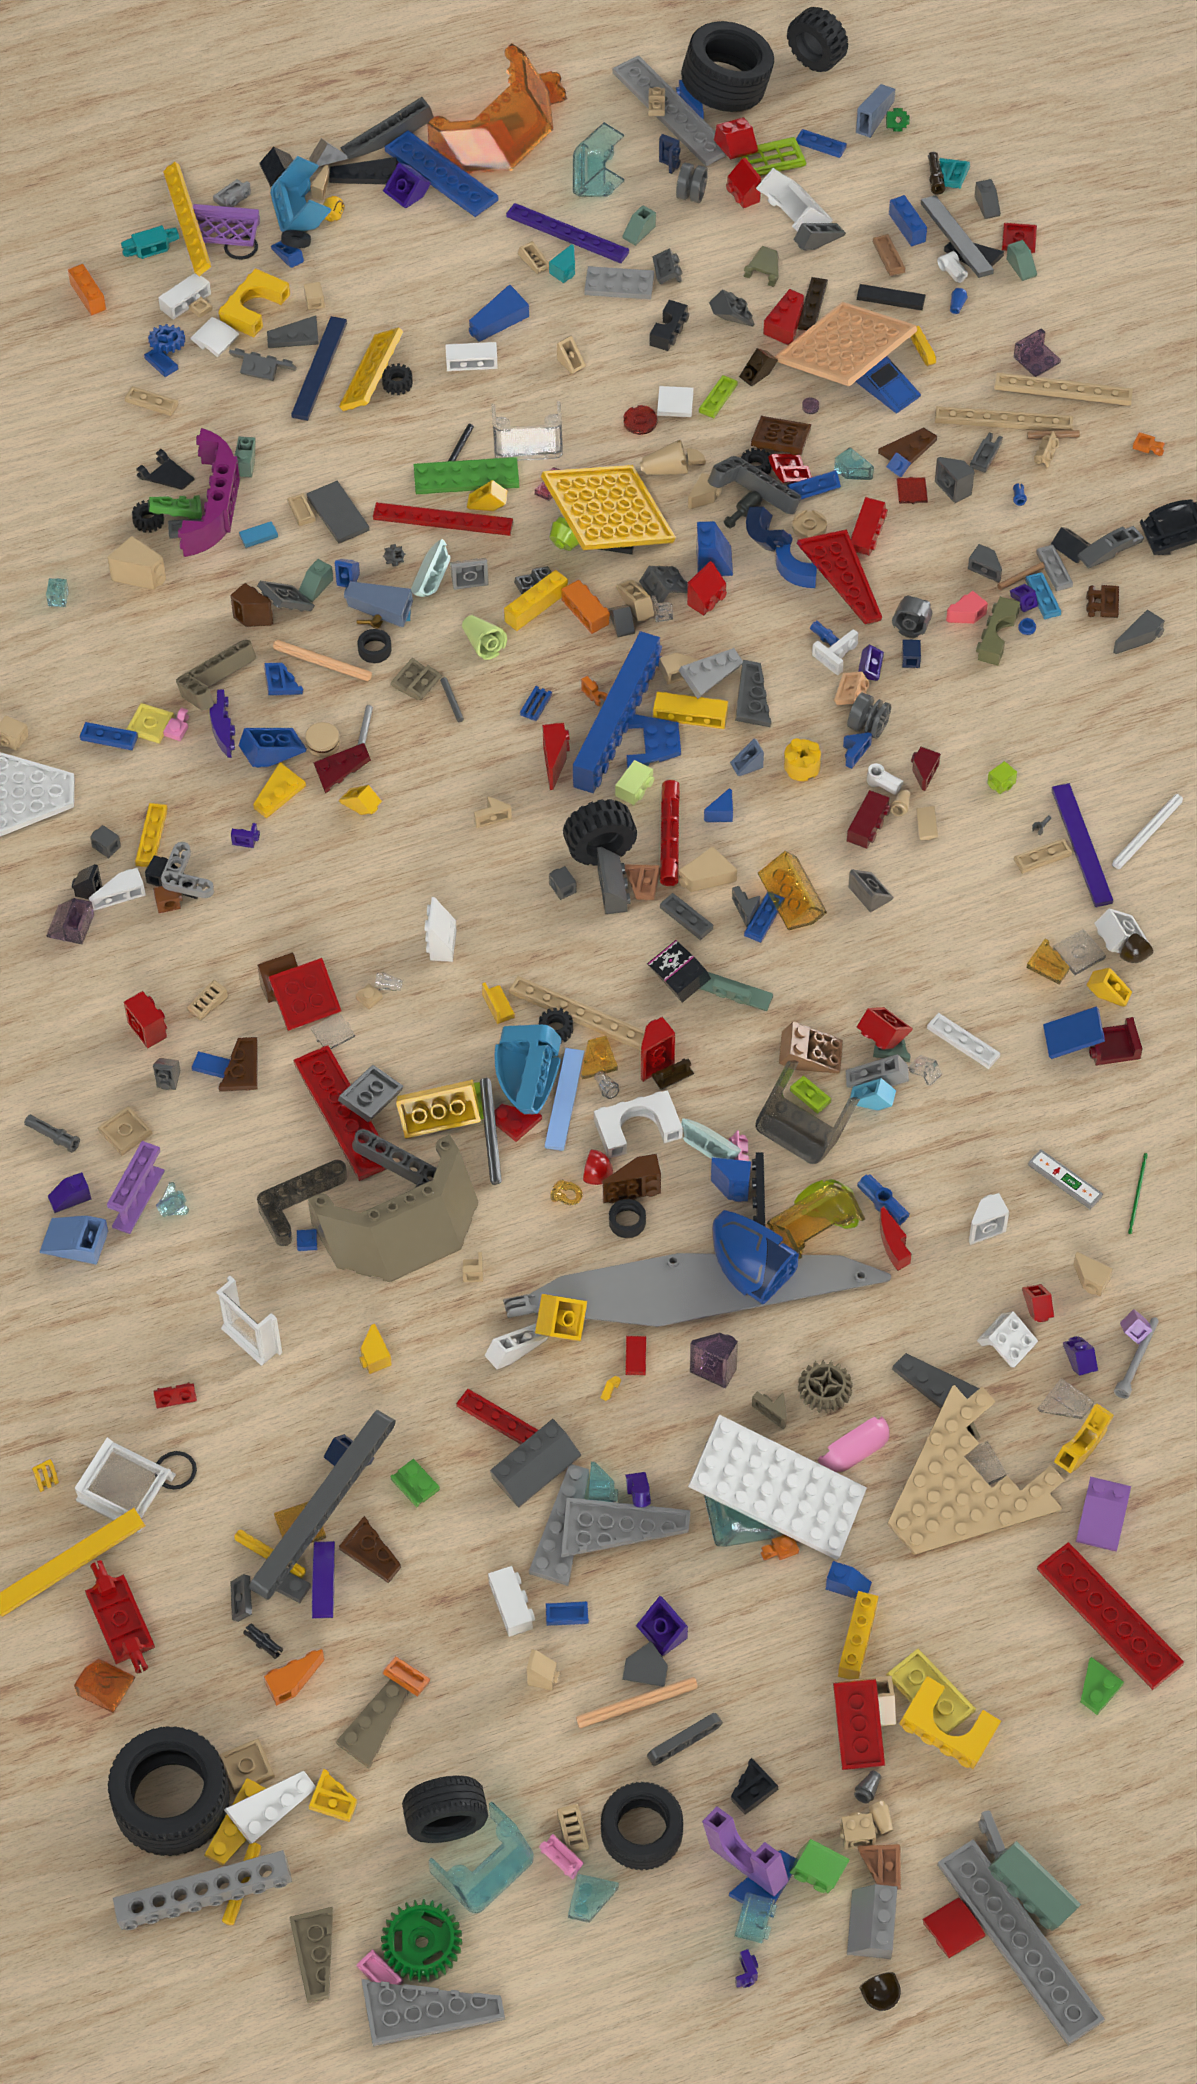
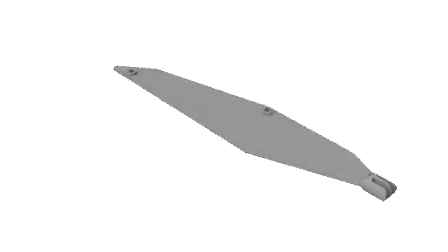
M676 1253L560 1276L530 1294L506 1298L503 1302L508 1318L538 1313L541 1295L548 1294L587 1301L584 1319L660 1327L888 1282L891 1280V1275L841 1255H799L798 1267L793 1276L765 1304H761L748 1294L744 1296L734 1287L723 1273L716 1254Z

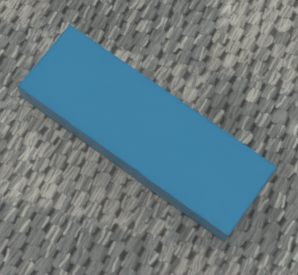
M1043 572L1026 576L1025 581L1027 585L1036 591L1038 608L1044 620L1060 616L1061 609Z

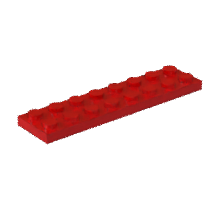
M327 1045L294 1059L293 1062L358 1180L361 1181L386 1170L383 1166L360 1155L352 1148V1142L357 1131L365 1129L377 1136L379 1134L371 1121L367 1122L338 1101L339 1096L351 1084L330 1047ZM362 1139L358 1140L360 1143H366ZM375 1149L377 1152L383 1153L381 1149Z
M1069 1542L1037 1566V1570L1152 1690L1184 1665V1661Z

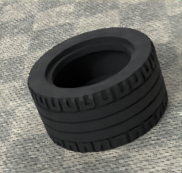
M727 21L707 23L698 28L691 37L681 70L682 82L686 90L696 100L710 108L726 112L745 111L753 108L762 100L774 66V53L763 36L744 25ZM714 62L726 63L738 68L741 71L729 70L717 65Z
M166 1726L153 1728L138 1734L121 1748L120 1753L113 1760V1766L110 1768L107 1784L108 1793L116 1822L123 1835L130 1842H133L134 1846H138L142 1851L145 1850L147 1853L151 1852L154 1855L177 1856L182 1853L192 1852L213 1838L227 1814L224 1809L229 1807L230 1792L222 1759L209 1740H206L204 1736H200L197 1732H193L190 1729ZM166 1765H181L195 1771L203 1779L204 1785L199 1799L186 1812L174 1817L161 1818L145 1813L135 1804V1794L139 1784L153 1770Z

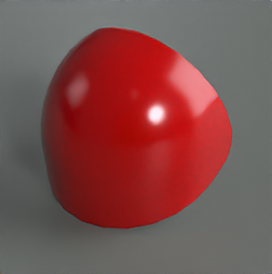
M591 1149L586 1160L583 1181L592 1185H601L603 1180L613 1174V1167L609 1158L603 1152Z

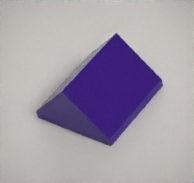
M662 1596L656 1599L636 1625L648 1641L653 1643L661 1656H665L688 1639V1626Z

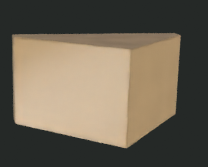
M572 335L557 343V360L571 374L586 367Z

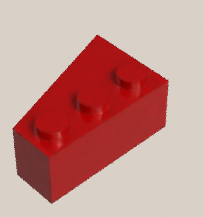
M789 289L764 319L763 334L786 345L791 344L797 333L804 305V295Z

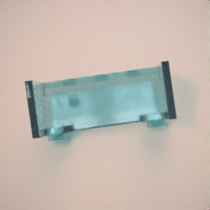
M605 122L574 150L573 193L579 197H606L611 195L624 182V178L605 167V163L614 156V145L624 137V134Z
M493 1802L489 1803L490 1818L498 1824L496 1836L502 1844L473 1872L464 1865H455L446 1872L432 1857L429 1859L430 1873L471 1913L482 1912L531 1866L534 1860L533 1850L516 1824Z

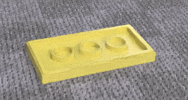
M916 1649L886 1674V1676H892V1682L895 1687L910 1702L914 1699L927 1676L945 1686L944 1691L934 1706L933 1719L936 1726L947 1735L976 1711V1708L919 1649Z

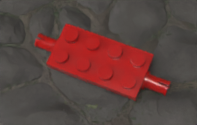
M102 1560L97 1561L99 1569L94 1562L90 1565V1568L95 1575L96 1584L92 1588L85 1590V1594L114 1662L118 1664L131 1659L135 1672L137 1674L142 1673L139 1665H141L143 1671L148 1669L142 1653L154 1649V1642L124 1574L118 1577H111L108 1575Z

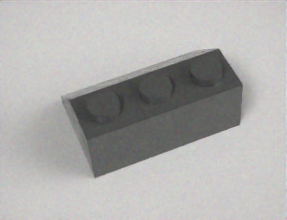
M597 847V869L605 914L627 912V904H631L630 894L626 893L625 890L628 889L627 878H623L625 865L621 863L619 855L602 847Z

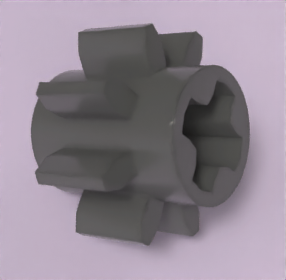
M391 544L390 548H384L385 553L383 557L387 561L386 564L392 563V566H398V563L404 562L403 558L406 553L403 552L402 546L396 547V544Z

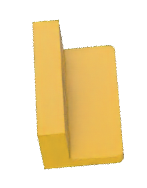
M486 982L482 983V996L496 1023L500 1024L515 1018V1014L501 986L497 985L488 988Z

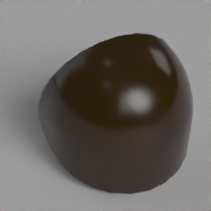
M1133 933L1124 944L1120 958L1128 963H1139L1153 954V948L1142 936Z
M893 1972L874 1976L859 1987L866 2003L878 2011H886L893 2008L898 2003L901 1995L900 1984Z

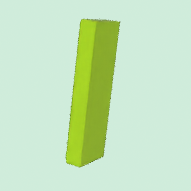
M722 375L700 406L699 413L714 419L738 385V381Z

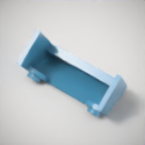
M299 156L292 161L276 180L270 192L282 232L287 230H314L319 227L320 223L331 212V208L312 200L306 203L305 195L311 190L310 177L319 166Z

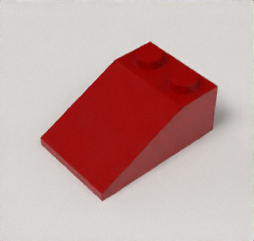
M564 722L542 725L543 750L550 790H554L567 760V752L570 751L568 741L570 740L569 730H565Z

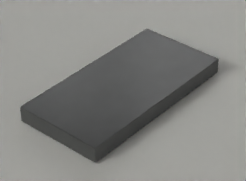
M338 480L307 493L308 500L338 544L370 531L369 525Z

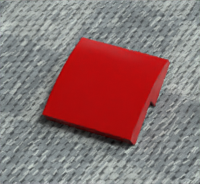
M771 454L768 457L774 473L782 483H794L812 477L809 466L803 465L799 454Z
M959 1897L922 1919L924 1926L934 1936L937 1945L948 1958L985 1937L983 1929Z

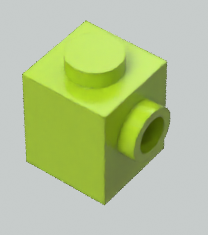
M1004 761L989 772L987 784L999 794L1005 790L1008 791L1016 783L1017 771Z

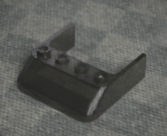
M796 1060L787 1061L756 1120L755 1126L757 1131L806 1162L817 1164L825 1158L837 1143L860 1099L858 1097L849 1098L834 1127L828 1125L784 1098L783 1091L799 1063Z

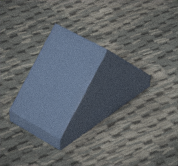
M754 738L730 762L737 776L763 768L764 751L757 739Z

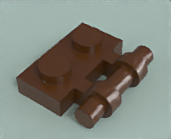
M1093 585L1089 586L1086 596L1088 599L1086 605L1088 616L1094 617L1095 612L1100 611V617L1118 618L1119 586L1101 585V590H1096V587Z

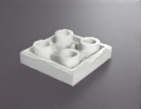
M659 386L657 416L691 417L693 388Z

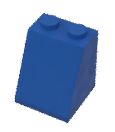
M715 521L697 522V572L711 561L721 576H733L731 545Z

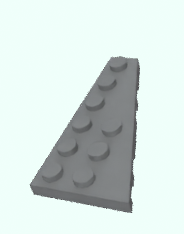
M361 1979L373 2046L505 2020L500 1995L475 1992L471 1994L459 1992L458 1990L446 1991L432 1987L408 1984L396 1985L390 1984V1982L381 1981L379 1983Z

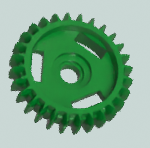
M425 1899L422 1900L421 1905H418L417 1901L414 1900L411 1907L406 1902V1909L402 1910L398 1906L399 1914L396 1915L391 1912L393 1921L386 1919L387 1927L382 1929L384 1935L381 1936V1942L384 1944L381 1945L382 1951H386L383 1954L384 1959H389L388 1966L395 1965L393 1968L395 1973L401 1970L402 1978L409 1974L410 1981L413 1980L414 1976H417L419 1983L422 1976H425L428 1982L430 1981V1975H434L438 1979V1972L441 1971L445 1975V1967L447 1966L452 1969L453 1964L451 1960L457 1962L458 1956L456 1954H461L459 1946L463 1942L462 1938L459 1937H462V1931L457 1930L460 1924L459 1922H454L456 1919L454 1914L449 1916L450 1911L448 1908L442 1912L441 1903L435 1908L433 1900L430 1902V1905H426ZM423 1916L435 1918L443 1923L440 1928L424 1920ZM397 1931H402V1951H395L394 1936ZM424 1937L428 1940V1944L426 1947L420 1948L416 1945V1940ZM439 1952L443 1953V1956L437 1961L427 1965L423 1964V1962Z

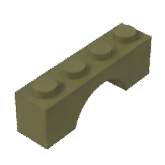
M1000 596L998 602L994 603L992 608L993 615H989L986 624L988 628L983 630L981 636L983 640L978 642L976 652L979 653V661L999 665L1004 653L1005 641L997 635V632L1002 628L1015 625L1020 609L1019 601Z

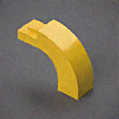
M1098 1403L1094 1405L1081 1429L1068 1443L1062 1446L1054 1462L1069 1473L1078 1469L1100 1443L1114 1415Z

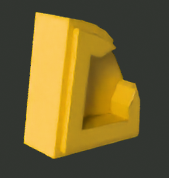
M614 1376L609 1379L600 1398L605 1401L609 1400L612 1397L611 1394L614 1387H619L621 1378Z

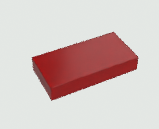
M626 1336L625 1375H646V1336Z

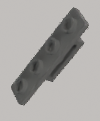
M239 348L229 350V354L233 357L243 359L240 373L274 381L277 367L294 371L297 368L292 364V361L287 359L279 361L276 357L269 355L265 358L261 357L259 353L251 352V354H248Z

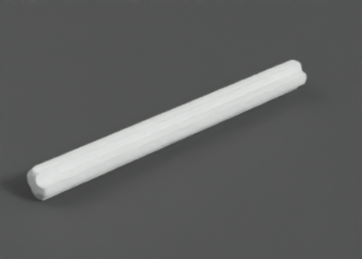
M1175 794L1113 860L1112 866L1116 869H1121L1182 803L1183 797Z

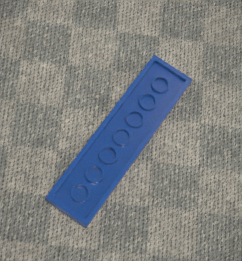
M409 130L385 146L386 153L396 157L400 163L411 166L429 180L434 188L474 217L499 200L496 193Z

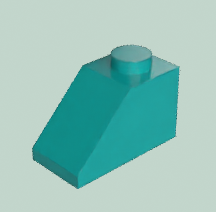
M573 244L549 261V274L562 283L572 279L575 275V251Z

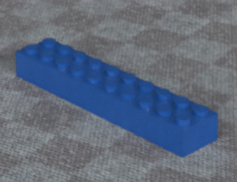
M642 631L639 632L573 763L574 788L594 794L596 788L600 787L602 775L607 773L609 761L614 759L615 749L621 745L623 733L628 731L629 723L627 721L628 719H633L636 713L635 709L637 706H640L642 695L647 692L649 681L653 680L655 669L659 667V658L662 657L660 656L662 650L660 637Z

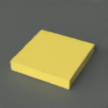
M140 703L126 730L137 732L139 738L160 744L164 737L163 731L170 719L174 718V713Z

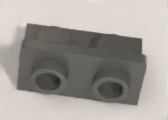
M669 248L652 256L657 281L660 284L676 278L678 282H682L681 275L683 273L678 265L680 259L676 253L674 254Z

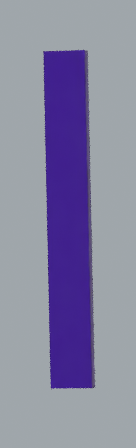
M514 203L506 213L507 218L618 263H622L629 254L628 248L517 203Z
M1070 783L1052 786L1054 799L1094 906L1100 907L1113 904V897Z

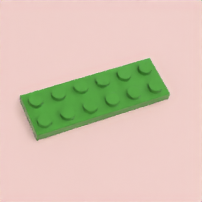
M517 457L414 464L416 495L475 491L491 480L504 489L519 488Z

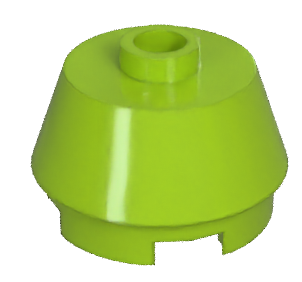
M558 517L556 522L552 523L549 538L559 549L571 551L579 542L565 518Z

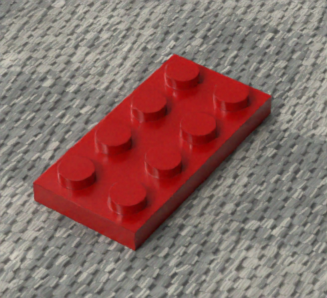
M876 1678L833 1683L842 1770L885 1766Z

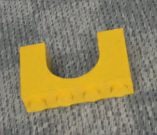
M255 268L251 274H248L246 280L238 286L234 294L230 295L228 301L220 307L218 312L220 321L233 329L255 337L263 327L262 315L243 306L244 303L253 298H265L282 305L290 296L289 283Z
M927 1676L899 1725L906 1732L914 1733L921 1737L924 1743L939 1748L942 1754L954 1757L962 1766L974 1769L1001 1720L982 1710L968 1733L962 1736H950L943 1733L934 1722L933 1709L945 1686Z

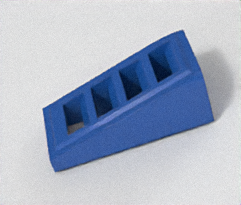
M281 241L271 246V249L290 268L304 262L302 251L298 248L286 246Z

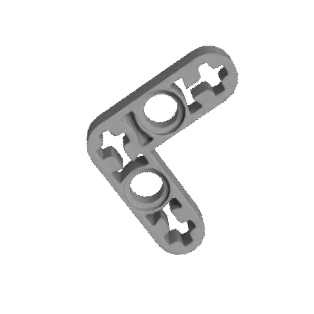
M178 842L173 847L161 876L162 886L170 891L200 898L211 897L214 894V886L210 880L183 874L191 856V850L188 843ZM174 863L181 864L177 869L171 867ZM185 882L192 883V886L188 888H185L182 885Z

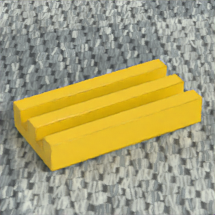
M51 1459L32 1468L40 1492L44 1491V1486H47V1488L52 1487V1482L55 1485L59 1483ZM46 1466L49 1467L51 1474L50 1478L48 1476ZM40 1469L44 1476V1481L42 1482L38 1472Z

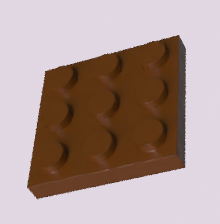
M761 416L751 439V446L758 449L765 448L775 452L782 451L792 455H802L811 431V424Z

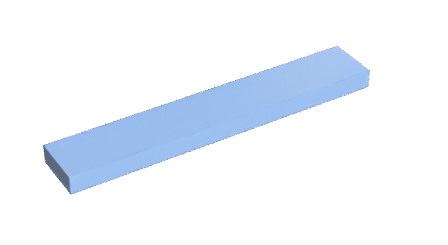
M565 1048L545 1141L546 1149L564 1151L585 1054L584 1050Z

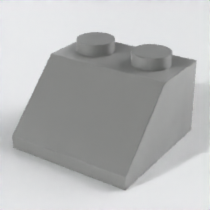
M486 558L450 562L454 590L488 585Z

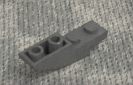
M1122 526L1092 543L1080 552L1078 557L1089 569L1114 558L1116 553L1142 543L1144 537L1134 526L1126 529Z

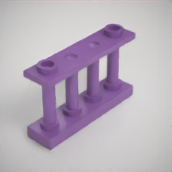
M144 1141L140 1143L107 1203L109 1209L119 1212L112 1228L131 1234L165 1172L164 1169L153 1166L160 1153V1147Z

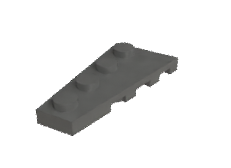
M743 660L735 721L771 727L772 722L769 717V705L766 700L767 694L764 689L761 663Z

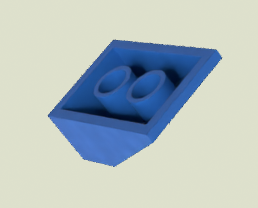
M244 728L238 745L252 767L256 768L272 766L302 754L307 750L293 728Z

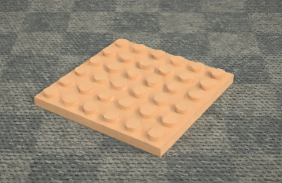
M842 302L779 352L775 358L778 359V363L850 386L894 349L899 347L905 340L910 338L917 331V328L914 324Z

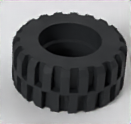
M810 7L800 13L789 24L787 29L788 45L791 47L793 55L795 54L796 59L799 62L801 61L803 66L809 67L812 71L826 72L832 69L847 54L849 43H847L848 36H846V30L841 26L842 23L836 19V16L834 14L831 15L828 10H823L820 7Z
M601 799L594 803L593 801L589 802L588 805L581 806L577 811L571 813V817H568L564 824L563 836L572 858L584 865L589 866L591 864L597 866V847H602L622 857L635 844L637 828L630 810L625 804L617 800L607 799L604 801Z

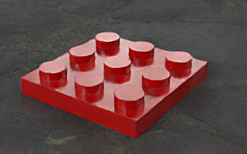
M323 958L268 977L287 1031L342 1011Z

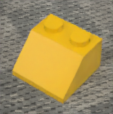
M542 1294L535 1333L581 1341L587 1301Z

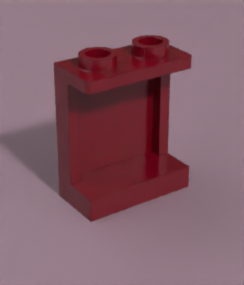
M1126 1018L1124 1025L1104 1027L1105 1042L1090 1046L1089 1048L1090 1058L1094 1059L1095 1066L1141 1059L1143 1048L1134 1018Z

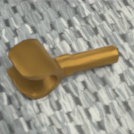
M375 615L372 620H357V624H368L378 629L383 621H380L382 618L380 615Z

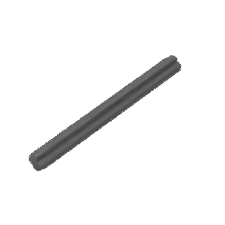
M482 1078L480 1080L489 1175L492 1185L500 1184L502 1179L492 1084L489 1078Z

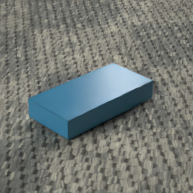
M271 521L240 531L239 536L245 548L278 538V533Z

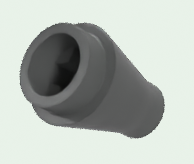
M870 1771L869 1775L855 1787L854 1795L857 1800L866 1804L874 1800L882 1778L878 1772Z

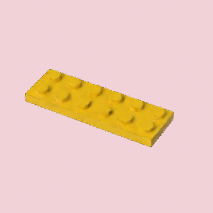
M399 327L374 335L339 405L342 411L365 406L370 402V398L376 390L379 380L382 378V373L387 367L396 345L400 341L403 331Z

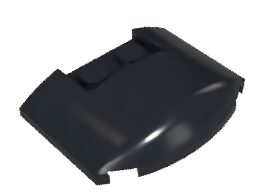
M1193 499L1168 503L1151 511L1149 517L1144 522L1143 519L1140 520V525L1153 555H1171V551L1197 543V502H1193Z

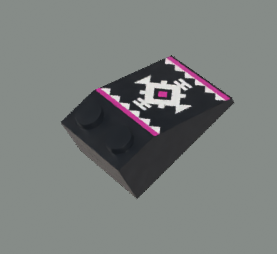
M677 940L647 963L682 1003L711 979L701 963Z

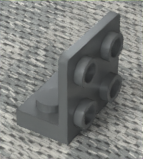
M648 566L639 580L656 606H661L669 593H687L688 589L687 581L683 579L679 570L674 566Z

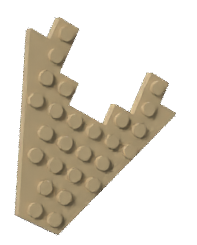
M955 1385L951 1387L887 1522V1525L913 1555L1050 1515L1062 1509L1050 1493L1065 1480L1052 1465L1020 1491L1008 1476H1005L991 1488L965 1458L969 1452L979 1445V1442L966 1428L996 1402L983 1387L968 1399Z

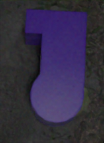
M646 1472L625 1474L628 1495L632 1494L633 1505L639 1508L650 1505V1487Z

